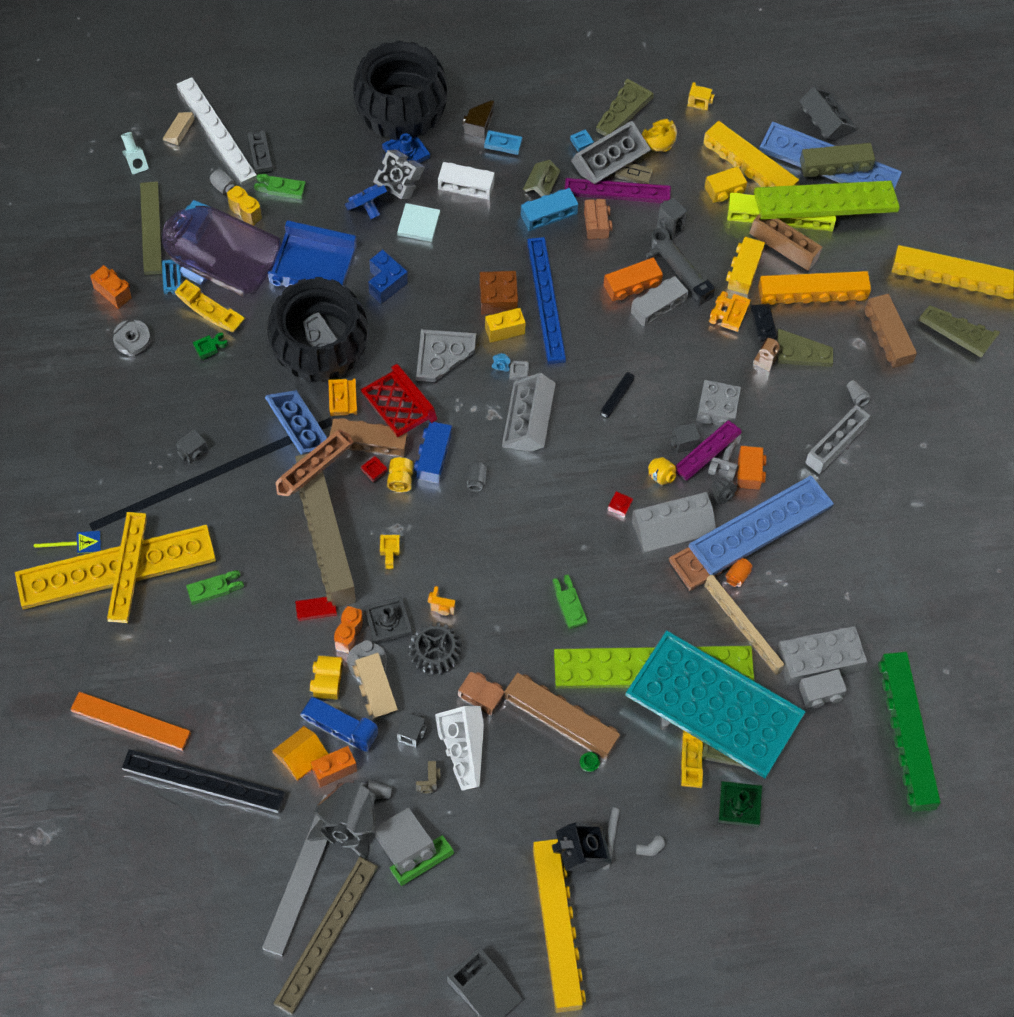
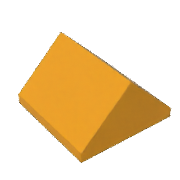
M305 726L272 750L273 754L297 781L312 770L310 762L328 755L317 735Z

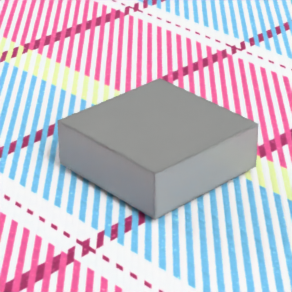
M511 360L509 380H520L528 377L529 362Z

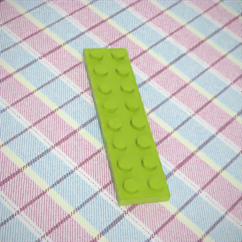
M892 181L755 187L754 196L761 219L898 212L900 208Z

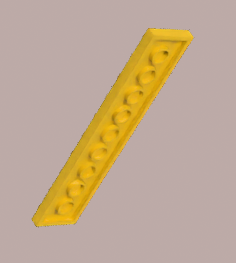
M207 525L143 540L136 581L216 562ZM121 546L16 571L15 577L22 609L112 588Z

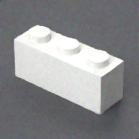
M443 162L438 177V189L489 200L494 186L495 173L488 170L475 169L470 166Z

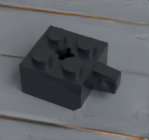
M575 822L556 831L558 842L552 845L553 853L562 855L566 871H597L612 863L601 823Z

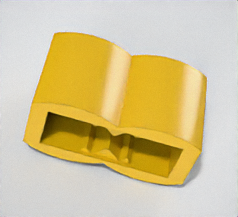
M235 186L227 192L230 209L235 214L240 215L246 224L254 226L262 219L259 202L255 198L248 196L242 187Z
M318 656L317 661L313 662V673L316 674L315 679H311L310 691L313 692L314 698L338 700L343 669L342 657Z

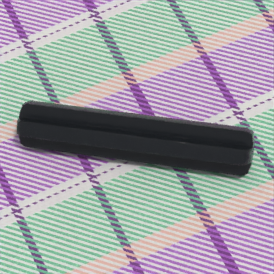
M630 372L625 373L601 409V416L605 418L610 417L634 381L635 376Z

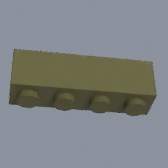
M871 143L802 149L800 156L804 177L839 173L848 174L859 171L867 172L873 169L875 163Z

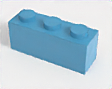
M570 188L559 190L550 195H544L539 199L527 201L521 205V217L529 231L578 214V202Z

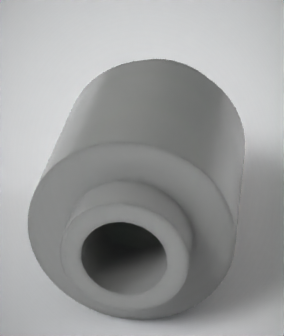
M216 170L210 176L211 184L223 195H227V192L236 186V182L224 171Z

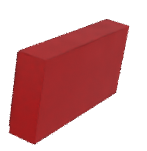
M327 597L295 601L298 621L337 616L336 605L333 606L332 602H328Z

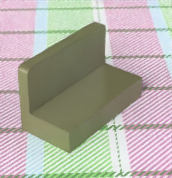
M550 159L536 163L523 190L525 192L535 190L541 197L549 195L560 173L559 168Z

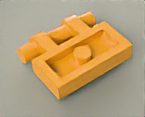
M722 291L715 301V308L711 310L709 322L716 324L717 320L721 319L722 327L738 332L751 300L733 294L732 299L727 298L728 293ZM724 306L728 307L726 312L722 311Z

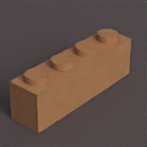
M760 214L753 220L749 233L807 271L818 261L823 248L781 220L761 219Z
M889 293L868 299L865 314L872 322V329L879 337V344L886 352L887 361L891 363L893 368L913 363L917 352Z
M333 418L330 436L339 429L350 434L353 444L347 450L405 457L408 432L397 438L389 426L384 424H369L364 421L355 422L345 418Z

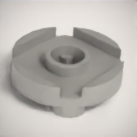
M134 320V322L123 321L116 326L113 332V341L117 350L131 357L144 351L151 342L148 327L139 320ZM136 335L133 340H129L128 336Z
M367 640L354 646L347 657L348 669L351 675L356 678L352 666H355V660L375 653H379L385 671L387 657L382 647Z

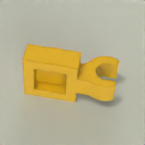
M380 535V555H386V569H393L394 556H399L400 535Z

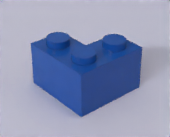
M381 250L369 260L370 272L375 276L368 281L369 294L381 305L408 284L407 271L384 250Z

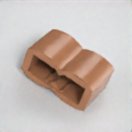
M470 672L458 690V696L474 706H481V711L491 716L505 693L500 684L486 681V677L479 672Z

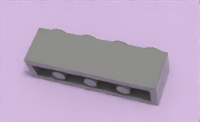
M855 405L808 453L805 463L818 474H821L867 427L871 416L858 405Z

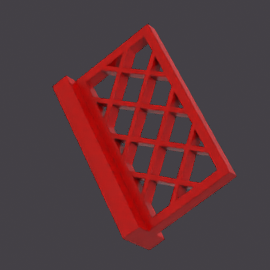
M395 364L391 367L392 372L360 390L398 438L427 420L432 423L438 419L431 403L401 367ZM393 379V386L385 385L387 381ZM378 390L377 395H370L368 392ZM383 390L391 391L389 396L381 394ZM395 391L403 392L402 397L394 396ZM379 400L387 401L386 406H378ZM392 401L400 402L398 407H392L390 404ZM404 402L412 403L411 408L403 407ZM388 411L396 412L395 417H387ZM401 412L409 413L407 418H399ZM413 413L422 415L418 419H412ZM397 423H405V426L399 430L396 428Z

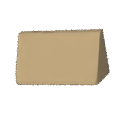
M192 112L178 113L163 140L179 146L195 120L194 114Z

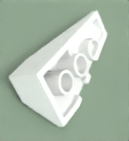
M463 706L435 714L440 740H444L447 748L445 751L447 757L452 759L454 764L453 771L461 790L465 791L479 787L484 729L481 706Z

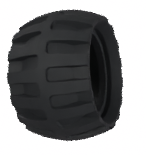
M396 41L392 43L386 42L375 49L372 48L361 59L354 77L353 95L357 111L370 130H374L381 137L385 136L392 140L400 139V136L405 133L410 134V137L413 139V137L425 135L428 130L434 128L439 122L446 107L448 86L440 61L427 47H422L415 42ZM401 85L422 89L418 92L402 96L380 93V91L386 88Z
M315 277V279L306 280L305 278L292 286L286 287L282 295L276 298L268 317L267 334L275 358L289 373L296 377H302L305 381L328 382L329 379L342 377L358 363L367 344L368 322L362 304L349 288L343 287L338 281L333 279L327 280L323 279V277ZM315 313L332 315L342 321L347 327L340 338L331 344L321 347L307 346L299 343L289 333L298 320Z

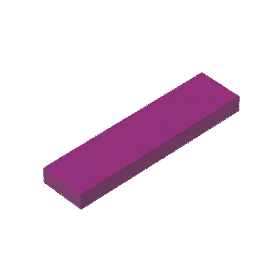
M726 421L675 465L676 473L687 481L742 433L741 429L731 421Z

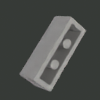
M676 276L666 279L660 286L651 288L644 296L634 299L631 313L643 327H646L686 302L688 290Z

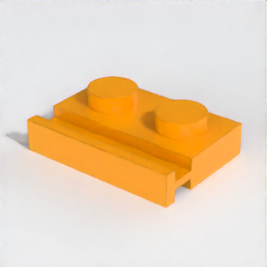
M356 379L328 380L330 416L353 413L357 415Z

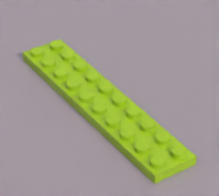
M751 646L696 647L754 681ZM655 647L554 649L555 689L629 688Z

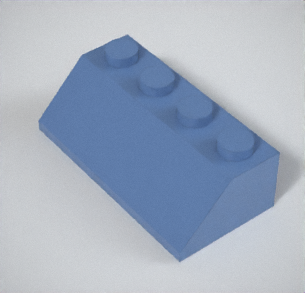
M297 390L265 396L268 404L301 455L310 453L327 439Z

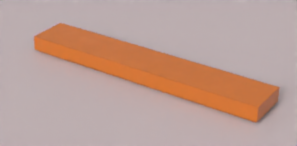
M82 692L78 693L71 707V712L181 751L184 750L191 734L189 730Z

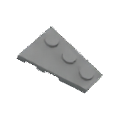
M315 313L303 321L309 346L321 347L337 340L320 313Z

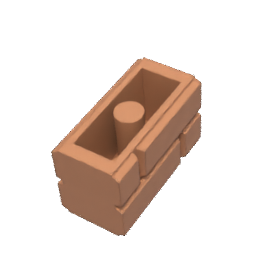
M605 199L585 200L584 216L587 239H607L609 231H612V220L608 221L610 206H606Z

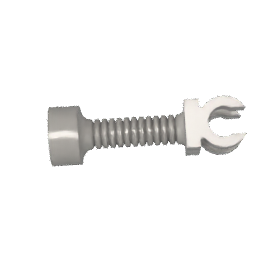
M741 434L726 446L722 460L712 458L708 474L715 476L718 467L728 470L726 479L733 481L738 465L729 461L734 446L740 443Z

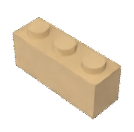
M379 653L355 660V666H352L355 677L360 678L361 685H359L361 695L367 698L368 704H365L368 715H372L373 719L396 712L398 709Z

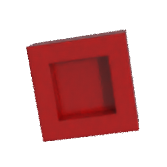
M376 456L361 466V471L373 483L388 472L387 467Z
M616 491L608 505V510L625 517L633 503V498Z

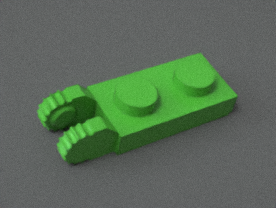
M258 174L256 177L257 181L261 183L254 184L255 191L301 200L303 198L306 186L305 181L270 177L267 174Z
M230 571L225 575H218L186 585L192 605L230 594V592L243 588L244 584L242 581L232 582L227 585L228 581L240 577V571Z
M569 575L564 576V583L567 587V590L561 591L559 580L554 578L552 582L556 591V598L568 629L586 625L588 621Z

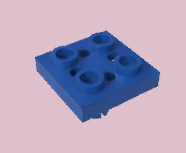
M407 133L402 134L398 140L391 139L382 144V148L386 153L388 150H398L408 156L407 161L414 160L421 163L430 158L429 151L417 136L412 139L410 134Z
M376 184L363 190L364 194L360 192L349 197V202L345 203L347 210L364 205L370 219H373L380 215L373 200L375 197L387 192L384 185L378 187Z

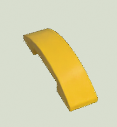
M187 279L175 291V294L192 310L227 331L235 332L245 320L243 316L231 308L227 310L201 293V289Z
M684 730L681 752V786L702 788L703 742Z

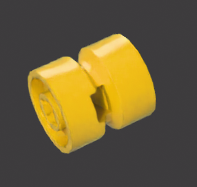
M402 457L390 460V474L387 479V487L395 492H408L411 490V476L414 470L413 461Z

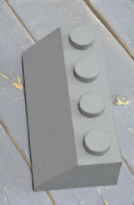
M630 121L576 153L571 162L582 177L596 184L651 151V148L633 121Z
M542 373L514 381L502 447L529 452L544 448L556 383Z
M707 492L633 511L632 522L643 554L695 541L716 529L713 507Z

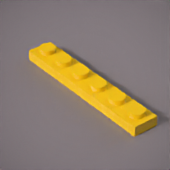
M127 512L108 610V622L128 623L147 522L146 513Z

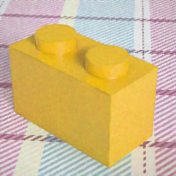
M738 166L707 176L705 181V189L713 203L725 201L730 197V193L743 194L747 186V181Z
M521 308L485 316V330L490 343L525 334L526 322Z

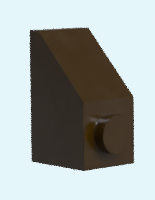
M493 100L469 109L467 116L464 115L462 126H464L465 134L485 138L494 114Z

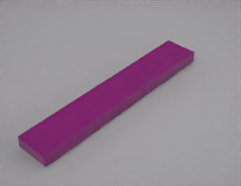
M565 179V189L570 188L574 197L663 203L670 200L671 186L613 181H599L593 184L586 179Z

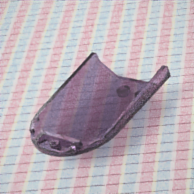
M195 206L193 209H182L176 212L166 222L162 231L163 247L172 261L243 298L254 295L268 276V271L272 270L281 245L279 237L209 206Z

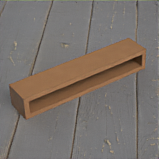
M517 672L505 690L504 699L605 760L608 759L619 742L620 734L614 727H607L597 717L584 713L583 709L579 706L569 704L561 695H554L546 686L534 683L528 675H521Z

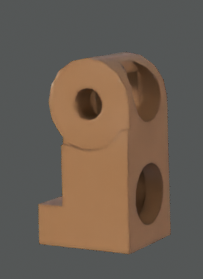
M767 338L753 364L770 372L777 360L780 344L772 338Z

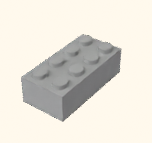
M856 626L780 641L776 650L777 655L785 664L782 671L787 687L798 685L801 679L839 669L841 675L860 672L864 670L867 663Z

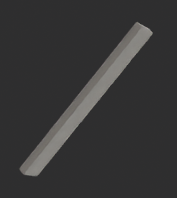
M315 815L262 947L263 950L282 957L328 844L326 839L308 840L311 830L320 820L317 815Z

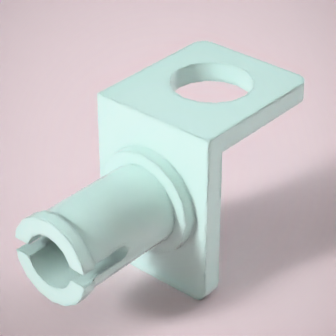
M132 132L122 134L121 137L126 148L122 153L127 159L131 173L136 174L147 170L149 167L143 150L136 146ZM137 158L143 162L140 168L133 166V161Z

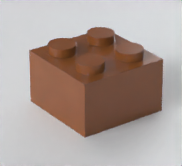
M516 271L480 272L481 315L497 314L518 308Z

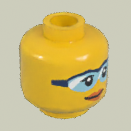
M664 457L655 458L650 462L648 470L651 479L660 485H666L675 480L676 466Z

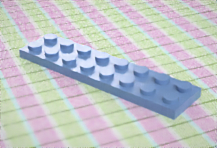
M772 122L759 150L762 153L801 167L800 156L802 149L831 147L835 145ZM875 161L873 169L867 172L859 171L848 174L839 173L821 176L839 183L892 181L895 190L902 171Z
M810 475L691 542L689 548L710 575H715L738 560L745 558L833 507L834 503Z

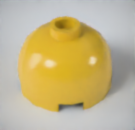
M662 119L652 123L654 127L648 131L644 129L641 135L652 151L667 152L672 148L677 139V129L673 120L669 122L668 119Z

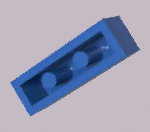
M429 422L428 428H424V444H420L418 451L420 459L416 460L414 465V471H417V479L439 483L452 436V425Z

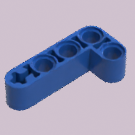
M314 697L309 699L300 714L303 719L364 752H368L378 736V727L371 720L362 718L361 721H358Z

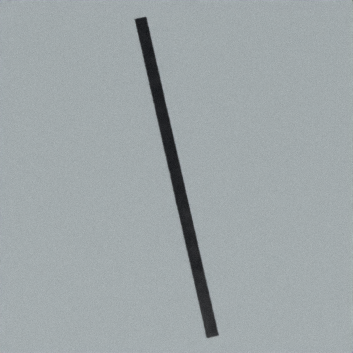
M330 417L318 422V424L324 430L332 426L333 420ZM286 436L93 521L89 525L92 531H95L126 517L127 512L136 513L293 442L289 436Z

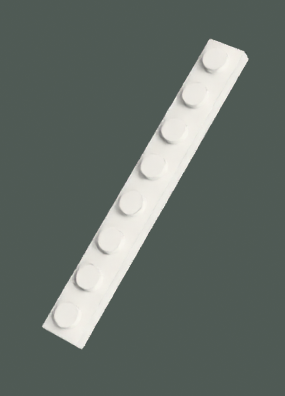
M191 77L178 83L177 88L240 185L243 186L256 180V173L194 79Z

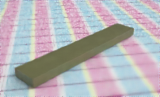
M158 181L140 183L144 275L162 274Z

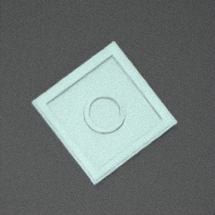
M406 203L397 235L432 242L440 210Z

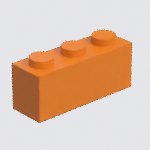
M653 257L606 274L603 285L613 302L623 300L632 294H639L643 290L658 287L662 283L663 273Z

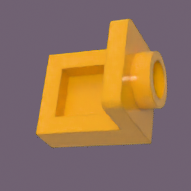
M435 586L434 591L430 592L428 597L431 611L445 616L449 614L454 615L455 600L438 597L439 587Z

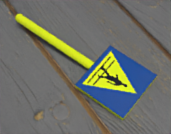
M100 531L77 532L76 542L34 544V547L77 545V554L101 551Z

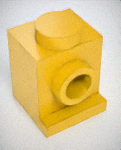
M693 82L687 106L708 110L709 104H713L715 94H711L712 89L696 86V83Z

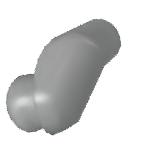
M657 835L648 845L637 844L636 854L656 856L665 846L664 838Z

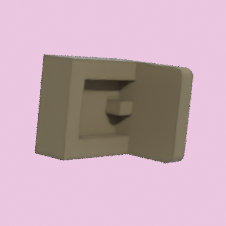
M428 761V781H416L417 792L430 794L433 791H437L436 780H440V768H436V761Z

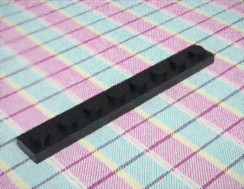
M130 749L122 766L123 771L279 813L285 796L284 791Z

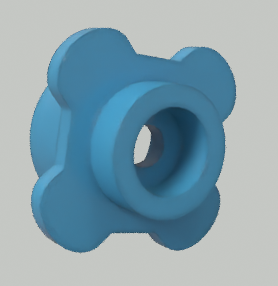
M502 353L494 355L492 368L505 372L509 371L510 358Z

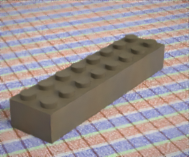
M307 454L295 456L296 464ZM322 471L299 490V495L303 503L305 517L307 518L308 530L312 537L313 549L316 552L317 564L321 571L322 583L325 586L327 601L332 602V605H336L337 608L356 603L352 576Z

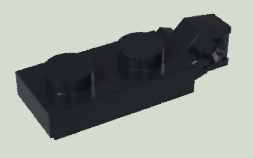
M770 304L751 305V313L758 340L760 342L765 341L767 338L776 340L777 333Z

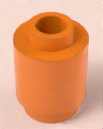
M745 558L735 562L725 575L727 583L733 587H741L752 572V564Z

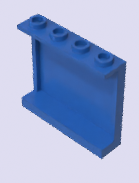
M287 220L285 224L286 233L273 269L268 271L269 283L275 286L288 287L298 283L301 279L306 278L307 280L323 277V279L336 280L343 286L357 247L356 236Z

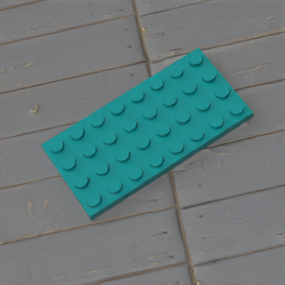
M667 630L625 694L628 698L765 779L806 712Z

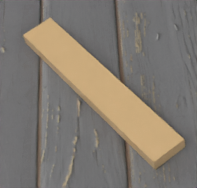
M713 575L707 577L705 588L773 673L775 675L781 673L785 665L716 578Z

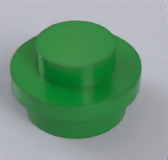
M586 752L580 758V767L586 772H594L600 765L598 755L593 752Z

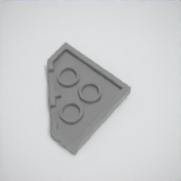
M421 329L416 381L436 382L474 354L476 333Z

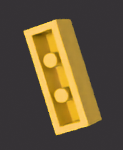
M744 236L743 242L738 243L736 249L738 256L733 257L731 263L733 270L728 271L726 281H728L727 289L748 295L765 242Z

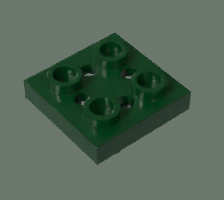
M721 781L718 823L759 827L762 786Z

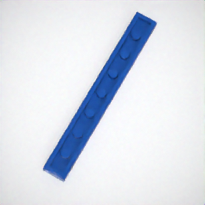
M545 237L527 239V246L547 364L566 363Z

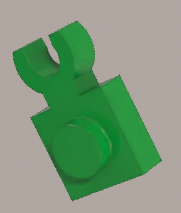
M223 332L216 334L213 339L208 335L193 342V346L201 360L218 353V347L225 348L228 346L227 340L219 341L224 338Z

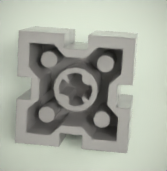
M388 150L382 161L385 167L378 170L373 182L379 186L384 185L386 189L392 188L390 193L400 199H410L416 188L413 182L420 179L425 167L414 160L407 161L408 156L398 150Z

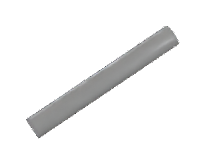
M618 808L611 809L606 837L610 858L612 856L620 811ZM608 864V865H606V866H604V867H602V868H603V869H609L610 864Z

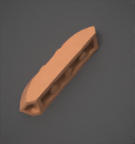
M341 429L335 431L275 482L277 495L291 496L338 459L353 444L350 434Z

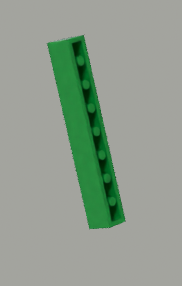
M907 652L883 654L878 662L879 672L883 673L884 680L882 681V686L888 696L886 705L887 709L891 710L892 715L890 724L891 728L895 729L896 736L894 737V742L900 752L898 756L899 765L904 770L903 784L908 789L907 803L911 806L912 812L936 810L941 802Z

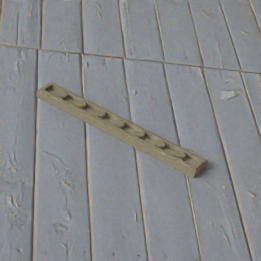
M362 857L358 858L273 1004L276 1007L293 1015L376 873L377 865Z

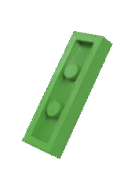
M443 835L433 840L436 854L430 859L417 864L412 870L400 874L395 865L389 867L400 886H403L454 854L452 847Z

